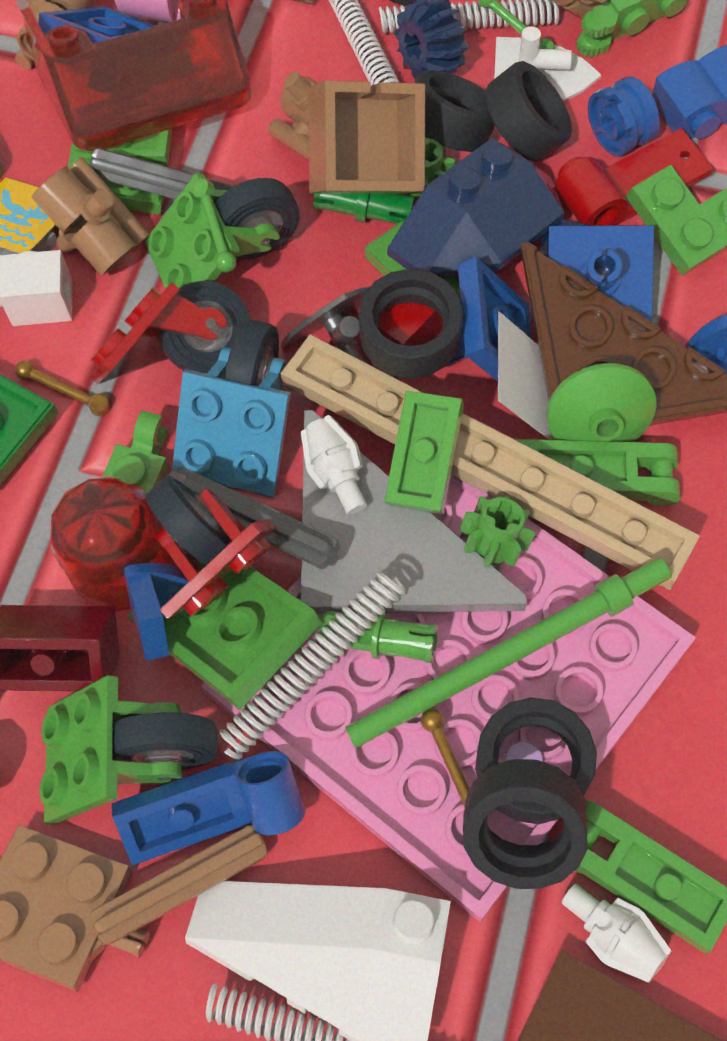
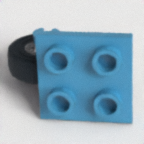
M246 320L239 328L232 347L224 346L217 362L208 373L189 369L183 371L172 470L178 471L185 467L224 486L271 497L276 495L291 392L282 391L283 385L280 373L286 367L287 360L278 358L279 334L276 326L262 321Z

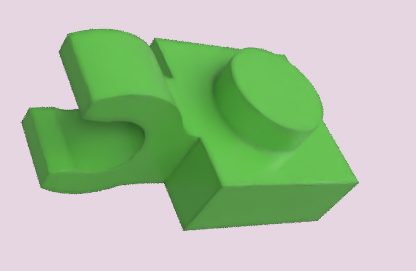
M142 410L134 427L131 448L120 444L115 445L96 490L101 499L151 513L152 510L146 501V496L161 479L166 477L170 467L166 457L158 455L168 434V428L160 426L163 421L162 415Z

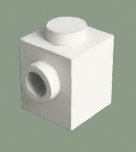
M61 250L25 251L20 254L0 255V307L4 308L12 326L72 321L73 279Z

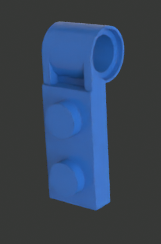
M278 751L262 752L230 764L228 762L111 803L112 817L132 866L251 823L254 830L260 834H281L298 825L305 815V807L289 758L286 754Z

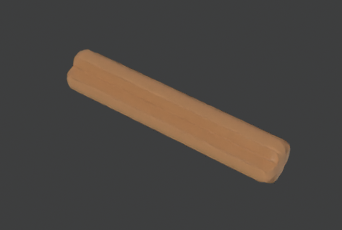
M246 826L93 909L90 913V920L96 935L104 945H111L265 859L267 856L265 842L261 834L256 832L253 826Z

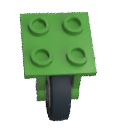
M196 172L145 241L165 289L171 282L178 288L196 281L214 282L222 273L216 266L218 253L202 201L192 194L194 183L200 178L206 179L204 174ZM256 178L242 182L229 190L215 189L211 198L227 250L236 259L257 258L276 250L290 239L299 225L300 211L298 204L289 188L276 179Z
M110 675L47 707V714L43 720L41 731L42 740L46 744L45 772L40 783V798L44 804V824H57L117 799L118 784L171 783V778H182L183 769L201 766L213 761L217 756L218 750L216 724L211 719L203 716L181 713V706L176 703L118 701V677Z

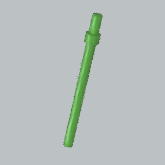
M659 557L622 578L615 574L594 585L595 592L347 725L345 729L355 748H358L606 613L611 617L634 605L633 599L671 579V571L666 562Z

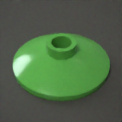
M617 363L596 364L573 373L555 389L547 406V423L555 440L634 442L650 426L656 412L657 401L650 381L637 369Z

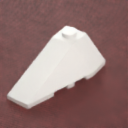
M223 881L198 895L185 940L186 944L249 981L255 979L286 997L287 1004L304 1014L308 1010L339 1029V1034L350 1041H427L451 901L388 888Z

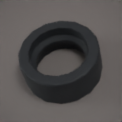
M525 61L515 62L488 84L485 90V99L491 119L501 136L522 157L536 162L545 158L570 139L572 125L565 103L556 88L535 66Z
M436 70L422 71L416 77L414 83L425 84L426 138L433 139L442 146L464 152H473L490 139L495 124L486 106L485 90L462 77L448 72Z
M417 269L390 272L374 281L363 295L358 313L360 338L364 353L377 368L396 377L407 379L425 377L446 367L458 352L462 335L463 310L459 295L448 281L428 271ZM417 303L426 305L438 312L442 318L443 327L440 335L428 343L406 346L395 344L385 338L380 333L378 323L382 314L388 309L399 304Z
M530 697L510 702L490 717L479 738L475 765L477 777L489 767L499 764V749L509 734L518 728L530 725L539 726L558 734L567 744L572 758L570 777L576 781L583 796L585 795L595 777L597 751L589 728L574 711L555 700ZM511 802L496 808V810L519 822L543 824L562 819L549 807L534 802Z
M510 759L491 766L473 781L465 800L463 818L464 849L473 865L494 882L515 889H541L560 883L579 868L588 849L586 800L576 781L557 766L536 759ZM511 802H534L549 807L564 820V830L553 840L538 845H518L503 840L491 831L487 825V817L497 807Z

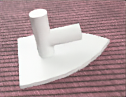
M536 27L524 28L521 38L496 37L494 79L515 62L525 61L535 66L547 77L556 88L563 102L583 93L601 78V74L583 58L572 53L571 50L555 45V49H539L541 32Z

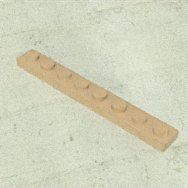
M311 334L280 373L282 385L393 444H396L405 392L423 393ZM464 413L462 414L451 475L495 498L504 497L505 495L509 496L523 510H529L530 517L632 571L661 557L668 565L672 578L659 585L671 590L700 535Z

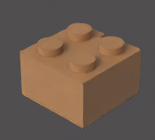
M324 80L309 87V193L409 194L423 192L425 189V84L380 82L370 86V82Z

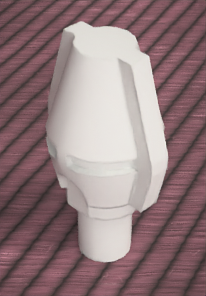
M330 415L311 422L306 429L301 431L308 474L320 489L324 490L329 487L332 493H337L347 515H353L367 507V504L357 485L360 479L357 472L358 469L363 467L356 441Z
M574 884L562 900V904L585 922L584 929L590 933L585 942L607 966L649 983L672 952L646 914L639 908L619 898L613 904L606 900L599 902L578 884Z

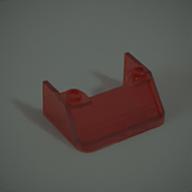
M180 0L179 11L182 19L92 44L84 31L69 25L57 26L49 32L43 33L30 7L22 9L21 14L38 76L72 143L84 151H94L96 148L106 149L231 111L247 104L252 96L250 76L227 1Z

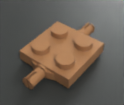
M18 824L0 859V961L79 992L92 961L106 947L95 933L91 924L90 913L93 909L124 893L133 873L130 867ZM139 928L110 946L140 958L145 951L141 943L148 944L150 931Z

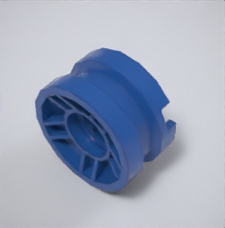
M633 76L624 77L616 81L612 87L602 88L594 92L589 98L587 109L592 131L599 144L611 155L622 156L630 152L636 145H644L658 135L660 121L657 105L651 92L641 80Z

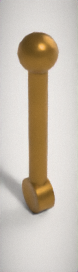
M23 360L16 364L15 373L21 380L33 379L88 405L91 413L95 416H104L109 412L110 403L104 394L99 393L91 396L36 370L34 364L28 360Z
M428 709L421 716V725L426 731L432 733L465 807V800L470 788L443 731L444 716L436 709Z

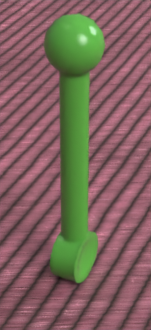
M478 0L481 7L491 8L522 35L523 29L527 26L496 0ZM540 38L539 49H555V45L551 40Z
M200 178L194 183L192 194L202 201L218 253L216 266L221 272L228 273L235 268L236 258L227 250L211 199L215 191L214 185L210 181Z

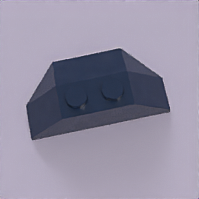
M492 137L426 186L388 246L387 255L406 269L428 271L439 277L459 276L458 264L473 257H477L492 271L500 270L521 253V243L530 242L533 244L549 231V226L558 224L563 219L564 210L552 178Z

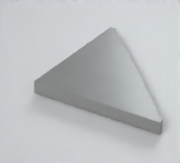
M304 410V429L311 422L321 419L313 410ZM361 452L363 467L358 469L357 474L360 479L357 485L366 501L367 507L353 515L346 514L337 493H332L329 487L324 490L318 487L307 472L303 453L302 522L337 538L341 545L337 553L339 559L334 566L329 565L325 569H319L302 561L301 601L314 609L317 614H325L328 611L344 613L342 606H347L355 612L349 604V599H354L363 606L356 598V593H362L367 597L363 591V586H368L374 590L370 585V579H375L381 584L376 577V572H382L391 580L396 577L405 588V594L397 593L399 601H392L390 599L392 608L384 607L385 613L525 611L527 605L526 595L492 565L489 568L485 567L484 558L476 551L465 553L464 547L466 543L432 513L386 504L384 500L389 476Z

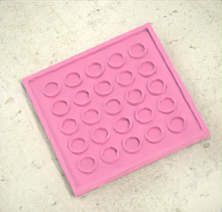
M451 475L444 514H432L466 543L469 534H465L460 530L465 513L474 512L479 497L484 496L488 501L495 497ZM529 519L524 528L534 531L535 536L528 551H521L513 567L506 562L492 565L526 595L527 605L525 611L387 613L388 619L438 625L436 651H432L435 653L433 663L383 654L380 659H372L371 652L344 649V656L337 655L338 663L330 662L331 670L323 669L324 676H317V683H310V690H303L304 697H297V704H290V711H283V718H276L275 725L269 724L270 731L263 732V738L260 739L273 751L286 754L291 766L479 922L482 921L508 886L492 881L473 865L464 849L463 812L465 807L432 733L426 731L421 725L420 720L423 713L358 748H355L345 727L595 592L594 585L610 577ZM301 576L287 591L300 601ZM637 596L633 599L634 605L613 617L607 613L430 709H436L444 716L443 731L469 788H471L473 781L478 778L475 770L480 734L490 717L508 703L530 697L555 700L574 711L589 728L596 747L597 770L690 648L696 637ZM317 614L320 620L324 614ZM319 628L302 644V646L281 667L286 668L292 675H294L300 681L301 679L288 666V661H293L300 669L307 673L306 670L301 666V664L295 659V654H299L314 667L310 660L302 653V647H306L317 658H319V656L314 652V650L308 645V640H313L318 646H320L324 651H326L315 638V634H318ZM280 668L274 675H280L290 686H292L295 689V687L287 679V677L282 674ZM273 675L268 681H272L282 692L289 696L284 688L274 679ZM267 681L262 688L267 689L274 698L282 703L279 697L268 687ZM205 682L201 685L207 696L231 716L242 718L256 732L252 724L241 715L240 710ZM260 689L255 695H259L271 708H273L276 711V709L270 703V701L267 700L261 694ZM253 696L248 702L255 704L263 714L269 717L265 710L256 703ZM246 704L242 709H246L254 717L256 721L262 724L260 719L247 707ZM530 725L518 728L505 738L499 749L498 763L506 761L507 751L512 745L518 742H529L540 750L543 762L559 767L568 776L571 774L572 758L567 744L558 734L545 727ZM495 809L488 815L487 825L491 831L503 840L518 845H538L558 820L543 824L519 822Z

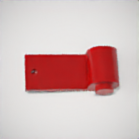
M680 128L605 169L591 156L572 158L559 170L555 188L581 226H616L638 214L625 197L630 189L660 170L672 165L688 188L712 175L714 168L683 128Z

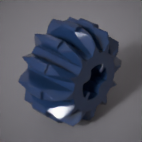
M414 0L413 4L407 5L405 11L397 15L399 28L394 31V35L399 41L397 51L404 58V69H411L415 80L422 71L436 70L453 74L459 67L465 65L464 52L469 49V45L464 39L463 32L467 28L461 26L459 21L460 11L459 9H452L449 0Z

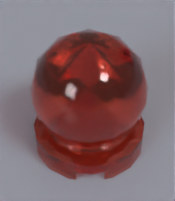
M117 476L89 478L66 491L51 515L50 542L57 562L61 569L65 571L73 588L80 597L86 598L94 604L115 606V611L131 609L124 574L126 566L144 563H162L175 566V562L156 538V535L164 529V526L156 518L146 501L148 493L140 486Z

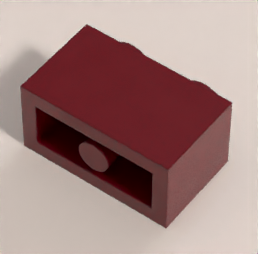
M0 606V690L79 691L107 675H112L120 657L115 606Z

